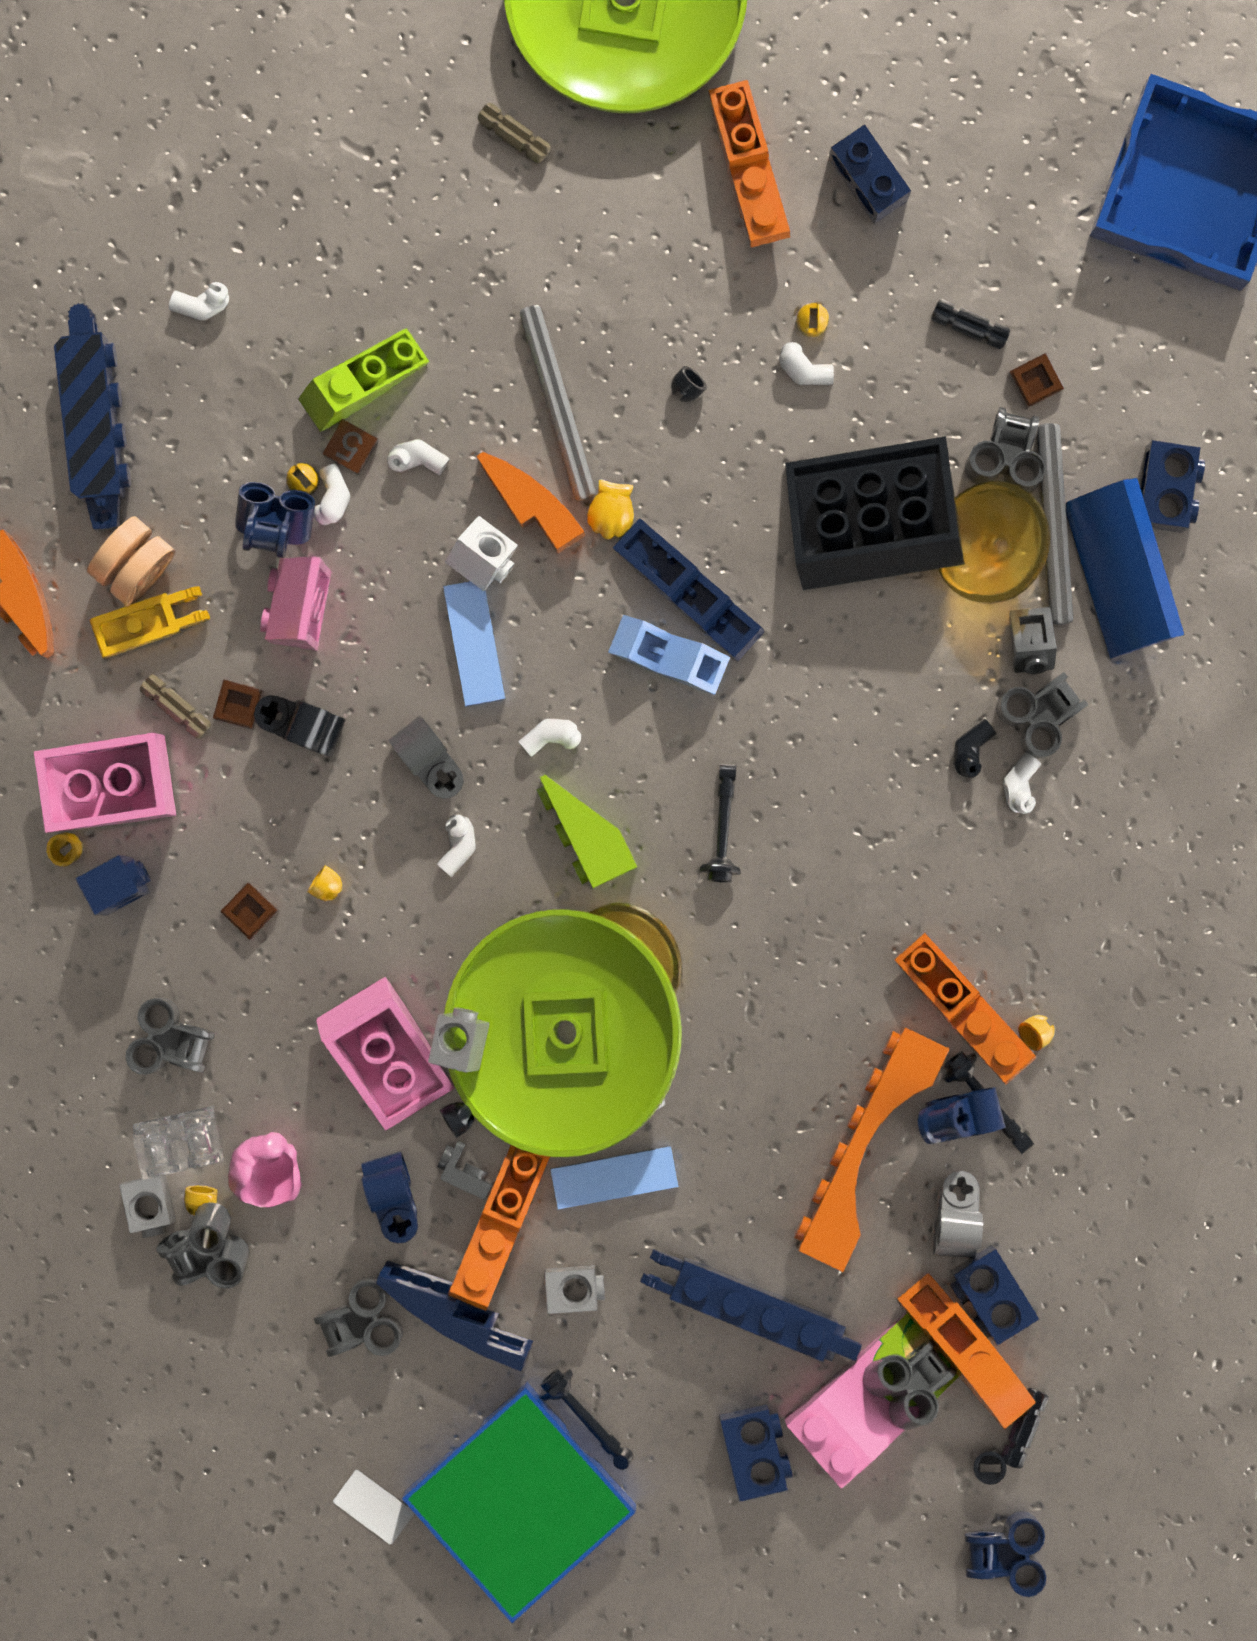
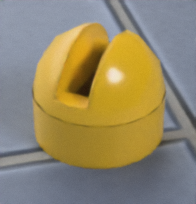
M818 303L805 304L800 308L796 317L797 328L803 335L808 337L821 335L829 323L827 310ZM810 309L817 310V328H809Z
M295 464L287 472L286 483L290 490L303 491L312 495L319 486V475L314 467L309 464ZM297 470H300L311 482L306 489L300 480L293 475Z
M62 832L50 838L46 851L49 859L55 865L68 866L79 859L83 852V844L75 834ZM70 843L72 849L63 856L60 851Z
M324 865L314 878L307 892L322 901H332L342 891L341 877L334 870Z
M1043 1015L1029 1017L1018 1027L1021 1040L1033 1051H1039L1048 1045L1055 1034L1054 1025L1049 1026L1046 1022L1048 1018Z
M202 1185L186 1187L184 1203L188 1213L194 1216L198 1207L204 1203H217L218 1190Z

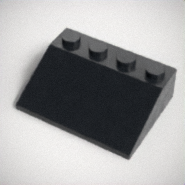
M946 436L785 463L795 563L803 590L965 565Z

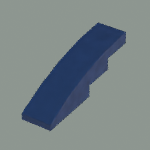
M641 518L614 545L613 549L737 662L765 633L758 623L734 604L728 595L700 572L698 567Z
M387 1260L378 1275L376 1284L407 1311L443 1336L471 1351L522 1372L530 1354L533 1340L495 1328L499 1313L490 1310L484 1311L448 1296L453 1282Z

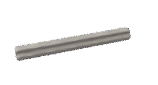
M539 305L529 306L520 310V317L576 501H584L594 497L596 491L541 307Z
M1046 423L1039 425L1037 428L1039 455L1046 465V473L1041 481L1048 595L1053 624L1061 625L1069 624L1073 621L1061 434L1059 424Z

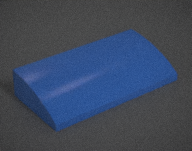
M1138 479L1121 480L1066 502V515L1110 659L1185 635Z

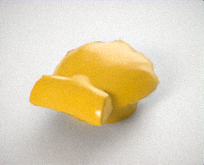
M604 480L598 481V493L592 500L587 513V522L592 527L593 532L600 533L603 538L608 540L614 536H623L632 527L634 512L630 496L633 485L615 484Z

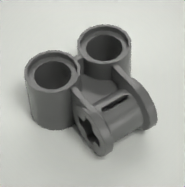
M999 407L990 441H982L976 444L965 462L967 477L978 485H988L993 483L1002 474L1004 475L1007 488L1017 495H1027L1037 489L1046 473V465L1042 457L1031 451L1038 428L1039 417L1033 415L1029 419L1007 413L1006 408ZM979 455L991 457L994 460L995 469L991 471L981 470L977 466L975 458ZM1019 465L1030 467L1035 475L1034 480L1023 481L1019 479L1015 473V467Z
M1065 672L1035 693L1036 695L1024 687H1014L1003 693L997 702V714L1005 724L1011 726L1024 724L1026 726L1021 736V746L1024 752H1028L1036 759L1054 754L1060 748L1062 733L1057 725H1062L1089 705L1086 700H1080L1067 683L1066 679L1068 676ZM1011 696H1019L1025 700L1027 711L1023 717H1014L1008 712L1007 701ZM1036 728H1042L1050 734L1051 744L1047 750H1039L1033 746L1031 735Z
M421 715L388 740L415 776L418 775L436 797L443 799L451 798L462 789L464 780L460 768L447 753L446 747ZM441 769L450 778L445 784L438 780L436 773Z
M167 998L147 1000L141 1005L137 1019L139 1026L148 1033V1037L137 1039L129 1045L126 1050L127 1065L135 1073L147 1075L159 1071L169 1061L173 1065L204 1073L205 1066L202 1062L208 1042L214 1039L215 1032L185 1023H178L180 1017L178 1007ZM155 1005H161L168 1011V1022L162 1028L153 1026L149 1019V1012ZM143 1044L152 1046L156 1051L157 1058L151 1067H145L138 1061L137 1052Z
M213 1202L204 1203L196 1210L190 1229L174 1232L158 1244L156 1251L161 1258H166L173 1270L172 1279L175 1284L179 1286L188 1285L197 1279L207 1276L213 1285L227 1289L235 1287L242 1280L249 1256V1248L247 1243L240 1237L227 1235L231 1216L224 1206Z
M363 1277L356 1282L349 1294L350 1305L337 1307L313 1318L315 1324L321 1326L329 1347L326 1350L328 1357L353 1349L363 1342L371 1353L379 1356L389 1355L399 1346L403 1337V1328L395 1317L387 1314L380 1315V1311L387 1303L389 1294L376 1284L377 1277ZM364 1286L375 1288L379 1293V1304L374 1307H367L361 1304L358 1299L359 1289ZM378 1325L389 1326L394 1332V1341L389 1345L378 1344L373 1338V1328Z
M932 1339L919 1345L905 1358L897 1354L888 1355L873 1361L864 1371V1385L872 1395L877 1397L891 1395L893 1397L889 1406V1415L892 1422L898 1428L911 1430L934 1421L938 1414L939 1405L933 1393L944 1386L957 1373L954 1367H948L933 1349L935 1343ZM883 1367H887L892 1372V1385H889L884 1380ZM910 1399L919 1408L918 1418L912 1416L909 1411L908 1404Z

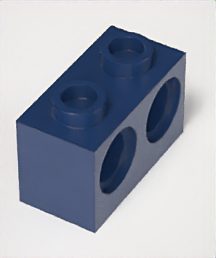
M865 124L831 147L828 157L829 161L874 224L908 201L911 189Z
M1154 440L1146 446L1140 489L1153 529L1183 533L1189 529L1190 523H1196L1199 512V500L1193 499L1195 484H1201L1205 470V460L1199 459L1201 447ZM1167 458H1176L1181 461L1184 467L1181 477H1173L1165 470ZM1161 498H1171L1176 502L1178 506L1176 517L1169 518L1160 512L1159 501Z
M118 855L75 878L94 915L108 916L150 893L146 884L151 882V878L141 860L135 861L130 856Z
M992 1245L978 1253L975 1258L968 1259L950 1271L955 1281L949 1285L962 1305L970 1302L977 1314L971 1320L987 1339L991 1337L997 1345L1040 1320L1000 1254ZM978 1269H986L991 1275L990 1284L983 1290H974L970 1286V1277ZM1001 1304L1011 1306L1012 1318L1008 1323L996 1325L992 1322L991 1315L995 1307Z
M767 1404L719 1415L739 1501L742 1502L788 1491L785 1479L792 1478L793 1474L788 1454L779 1455L776 1439L783 1437L778 1413L770 1414ZM752 1421L760 1423L764 1427L763 1436L757 1441L745 1440L741 1435V1430L746 1423ZM759 1462H767L772 1465L774 1472L770 1479L761 1482L751 1476L752 1467Z

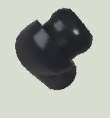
M983 719L964 733L955 742L953 764L956 772L966 778H974L980 773L982 767L979 763L980 747L997 735L986 719Z

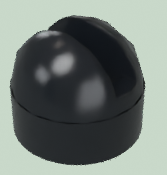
M683 366L671 381L672 394L674 395L679 391L682 394L679 400L681 402L694 401L707 389L703 378L688 366Z
M464 1102L451 1103L439 1110L456 1138L466 1133L472 1127L475 1120L470 1108Z
M987 1451L981 1453L976 1458L973 1469L979 1481L984 1484L993 1485L999 1483L1005 1477L1007 1466L1000 1454ZM980 1464H1000L1001 1472H980Z

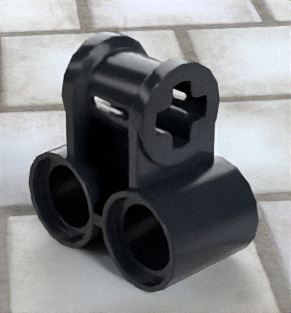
M276 695L263 697L257 703L254 711L255 722L263 730L331 758L346 721L342 717L299 700L294 702ZM277 713H281V714H282V717H281L280 720H277V719H276Z

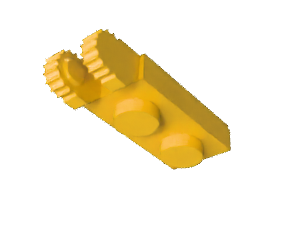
M200 586L190 587L170 595L163 593L89 619L102 658L105 659L181 633V629L190 628L210 620L208 610H198L176 619L172 607L173 605L194 601L202 596Z

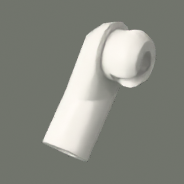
M215 282L209 284V289L196 298L174 291L169 302V310L197 320H207L226 308L229 303L228 290L222 283Z
M794 342L787 343L781 348L779 356L781 368L795 383L799 385H833V364H811L802 353V347Z
M413 440L396 445L390 450L387 457L389 467L396 472H402L423 465L439 476L450 461V458L422 440Z
M334 463L318 471L327 490L320 505L315 506L314 517L322 525L336 523L340 520L350 501L349 490L337 464Z
M545 719L525 735L519 743L532 757L548 742L561 743L566 749H573L580 743L581 733L577 730L576 724L570 720Z
M1028 752L1024 753L1003 781L1007 805L1015 813L1021 814L1030 813L1035 807V798L1031 796L1028 780L1041 765Z
M452 815L447 819L445 830L448 832L450 850L437 863L451 877L476 849L474 827L468 818L461 815Z

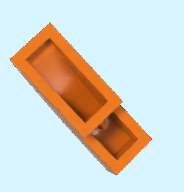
M482 452L476 456L478 463L522 529L537 521L557 554L585 537L584 530L569 510L549 490L530 475L488 453Z

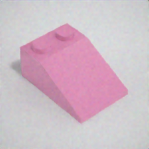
M321 558L279 559L278 568H271L268 580V592H273L271 609L264 608L260 631L266 632L265 640L269 643L313 651L318 650L332 573Z
M147 733L34 751L45 833L176 816L165 735Z
M386 977L316 1019L321 1041L385 1131L455 1089L443 1066L428 1063L431 1046Z

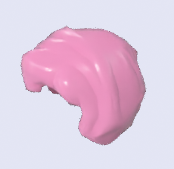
M271 1132L268 1135L247 1139L232 1154L228 1173L229 1188L241 1202L257 1207L271 1208L295 1200L302 1186L296 1149L292 1144H287V1140L280 1133Z

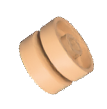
M136 516L125 521L110 535L96 552L87 568V573L102 586L112 583L110 593L125 606L135 603L152 587L175 555V549L161 537L157 536L150 540L152 530Z

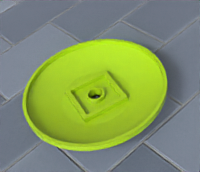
M504 0L511 35L518 50L534 73L549 87L569 100L588 108L613 113H640L663 108L683 100L705 85L720 70L729 58L741 33L746 14L747 0H636L630 6H621L615 0Z
M546 910L520 916L503 924L486 936L470 952L453 980L444 1014L453 1013L455 1007L478 1012L477 1019L490 1022L480 1070L462 1072L448 1068V1071L464 1104L470 1108L473 1116L492 1134L506 1143L533 1154L549 1157H574L598 1152L616 1145L640 1129L652 1117L668 1093L676 1074L681 1050V1019L676 995L665 970L651 950L639 938L616 922L599 915L577 910ZM565 1020L570 1021L576 1028V1037L570 1044L562 1042L558 1036V1027ZM458 1028L454 1033V1042L460 1049L466 1044V1035L462 1029Z

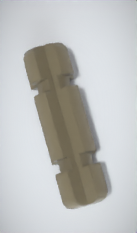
M488 102L479 112L478 122L489 130L493 128L498 137L518 151H526V156L535 163H542L550 152V144L539 136L533 137L531 130L508 114L503 116L501 109Z
M151 674L142 683L140 691L150 700H156V705L179 725L182 726L184 724L186 726L185 730L197 739L203 737L210 729L211 722L201 713L196 714L194 712L195 708L170 687L168 689L165 688L166 684L157 676Z

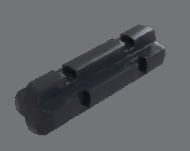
M940 299L937 302L931 319L944 326L948 323L952 325L951 329L981 341L983 338L987 340L988 345L997 349H1002L1005 346L1010 335L1008 327L997 322L995 325L990 324V319L962 307L958 310L954 308L955 304L944 299Z
M1029 1388L1027 1391L1036 1403L1014 1422L1008 1438L1011 1441L1010 1445H1006L1002 1453L1006 1465L1013 1468L1021 1469L1028 1455L1025 1450L1031 1447L1041 1421L1040 1411H1045L1049 1400L1046 1393L1034 1388Z

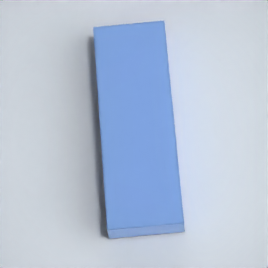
M470 581L443 586L465 706L469 707L506 700L486 590L482 591Z
M671 1146L550 1169L558 1210L679 1187Z

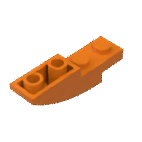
M748 80L708 90L732 189L751 248L790 238V228L770 164L769 151Z
M2 529L0 531V579L2 580L0 583V617L7 624L13 620L23 633L18 636V639L31 655L39 652L41 656L49 658L54 654L53 630L43 591L23 551L12 536Z
M926 933L895 959V962L1005 1085L1036 1059V1055L984 1000L980 992Z
M510 1145L448 1296L484 1311L487 1310L549 1161V1156L533 1154Z
M929 1273L897 1299L900 1306L929 1339H932L936 1348L951 1364L950 1367H954L957 1371L956 1374L1004 1430L1036 1403L986 1336L957 1302H953Z

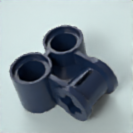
M248 482L241 485L238 491L235 527L244 534L242 549L245 551H250L251 548L275 552L277 557L284 558L288 544L299 545L308 542L312 532L315 509L314 498L310 494L298 490L286 491L277 496L273 488L261 482Z
M996 1087L985 1088L962 1095H951L926 1102V1108H923L918 1115L919 1132L923 1140L928 1144L982 1135L1006 1128Z
M399 1151L361 1163L364 1176L362 1177V1184L371 1212L376 1213L384 1237L390 1242L397 1244L406 1243L416 1235L418 1229L417 1209L410 1189L411 1180L402 1152ZM400 1215L402 1220L405 1221L398 1223L397 1219L393 1216Z
M1015 1512L1007 1518L1004 1524V1533L976 1531L965 1534V1541L969 1543L970 1567L966 1569V1577L972 1579L1006 1577L1013 1590L1024 1597L1036 1596L1042 1592L1046 1585V1573L1037 1558L1032 1554L1038 1552L1044 1545L1045 1533L1035 1516L1029 1512ZM1022 1524H1031L1035 1529L1032 1539L1024 1543L1017 1542L1014 1539V1532L1017 1527ZM983 1548H984V1556H985V1561H984V1562H983ZM1029 1565L1036 1569L1035 1577L1031 1582L1021 1584L1015 1580L1016 1572L1022 1566Z

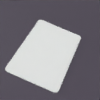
M359 1470L353 1472L333 1500L335 1505L388 1544L394 1543L414 1515V1512L408 1506Z

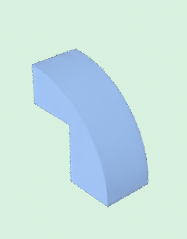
M623 615L608 653L646 670L713 695L716 694L730 659L729 656L703 643L672 635L644 620Z

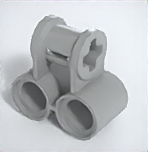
M957 1171L948 1175L940 1189L938 1196V1219H935L933 1233L934 1255L975 1258L977 1249L981 1248L983 1215L982 1212H979V1183L968 1172ZM955 1186L961 1187L962 1194L966 1195L963 1201H958L956 1194L952 1192Z

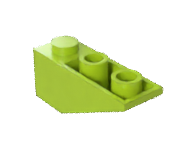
M405 328L313 378L298 400L319 431L322 432L342 419L356 413L425 366L429 360L408 329Z
M543 775L540 777L543 786L536 790L546 811L554 808L561 823L554 827L564 848L572 845L579 858L572 862V865L582 885L590 881L594 889L637 868L618 828L548 776Z

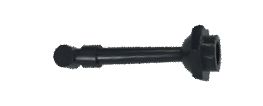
M720 764L719 780H721V784L718 785V797L720 799L716 857L700 867V872L707 873V881L731 883L732 875L741 874L740 868L735 866L726 857L732 798H734L735 789L733 781L736 778V765Z
M961 1051L944 1065L947 1073L943 1080L947 1083L965 1081L972 1091L985 1089L973 1076L977 1060L975 1053L966 1056ZM1001 1108L1006 1128L1001 1130L1008 1139L1013 1140L1011 1143L1021 1154L1025 1153L1034 1145L1033 1141L1025 1132L1022 1133L1020 1131L1021 1127L1014 1119H1010Z
M559 1369L554 1370L540 1384L544 1389L540 1399L543 1401L562 1399L601 1443L600 1446L606 1453L614 1457V1466L619 1470H625L633 1459V1452L629 1448H621V1443L613 1435H610L569 1392L573 1377L572 1371L569 1369L562 1373Z

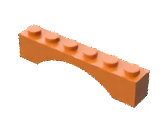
M903 1026L899 1033L891 1032L882 1051L888 1057L881 1070L873 1069L864 1090L870 1092L864 1107L856 1105L848 1121L847 1127L853 1130L846 1144L839 1142L831 1156L829 1164L835 1166L828 1181L820 1180L811 1201L817 1203L811 1218L803 1216L794 1234V1238L799 1240L797 1245L798 1251L844 1272L861 1236L856 1216L855 1190L859 1166L866 1147L879 1125L896 1107L914 1094L933 1085L950 1050L949 1048Z

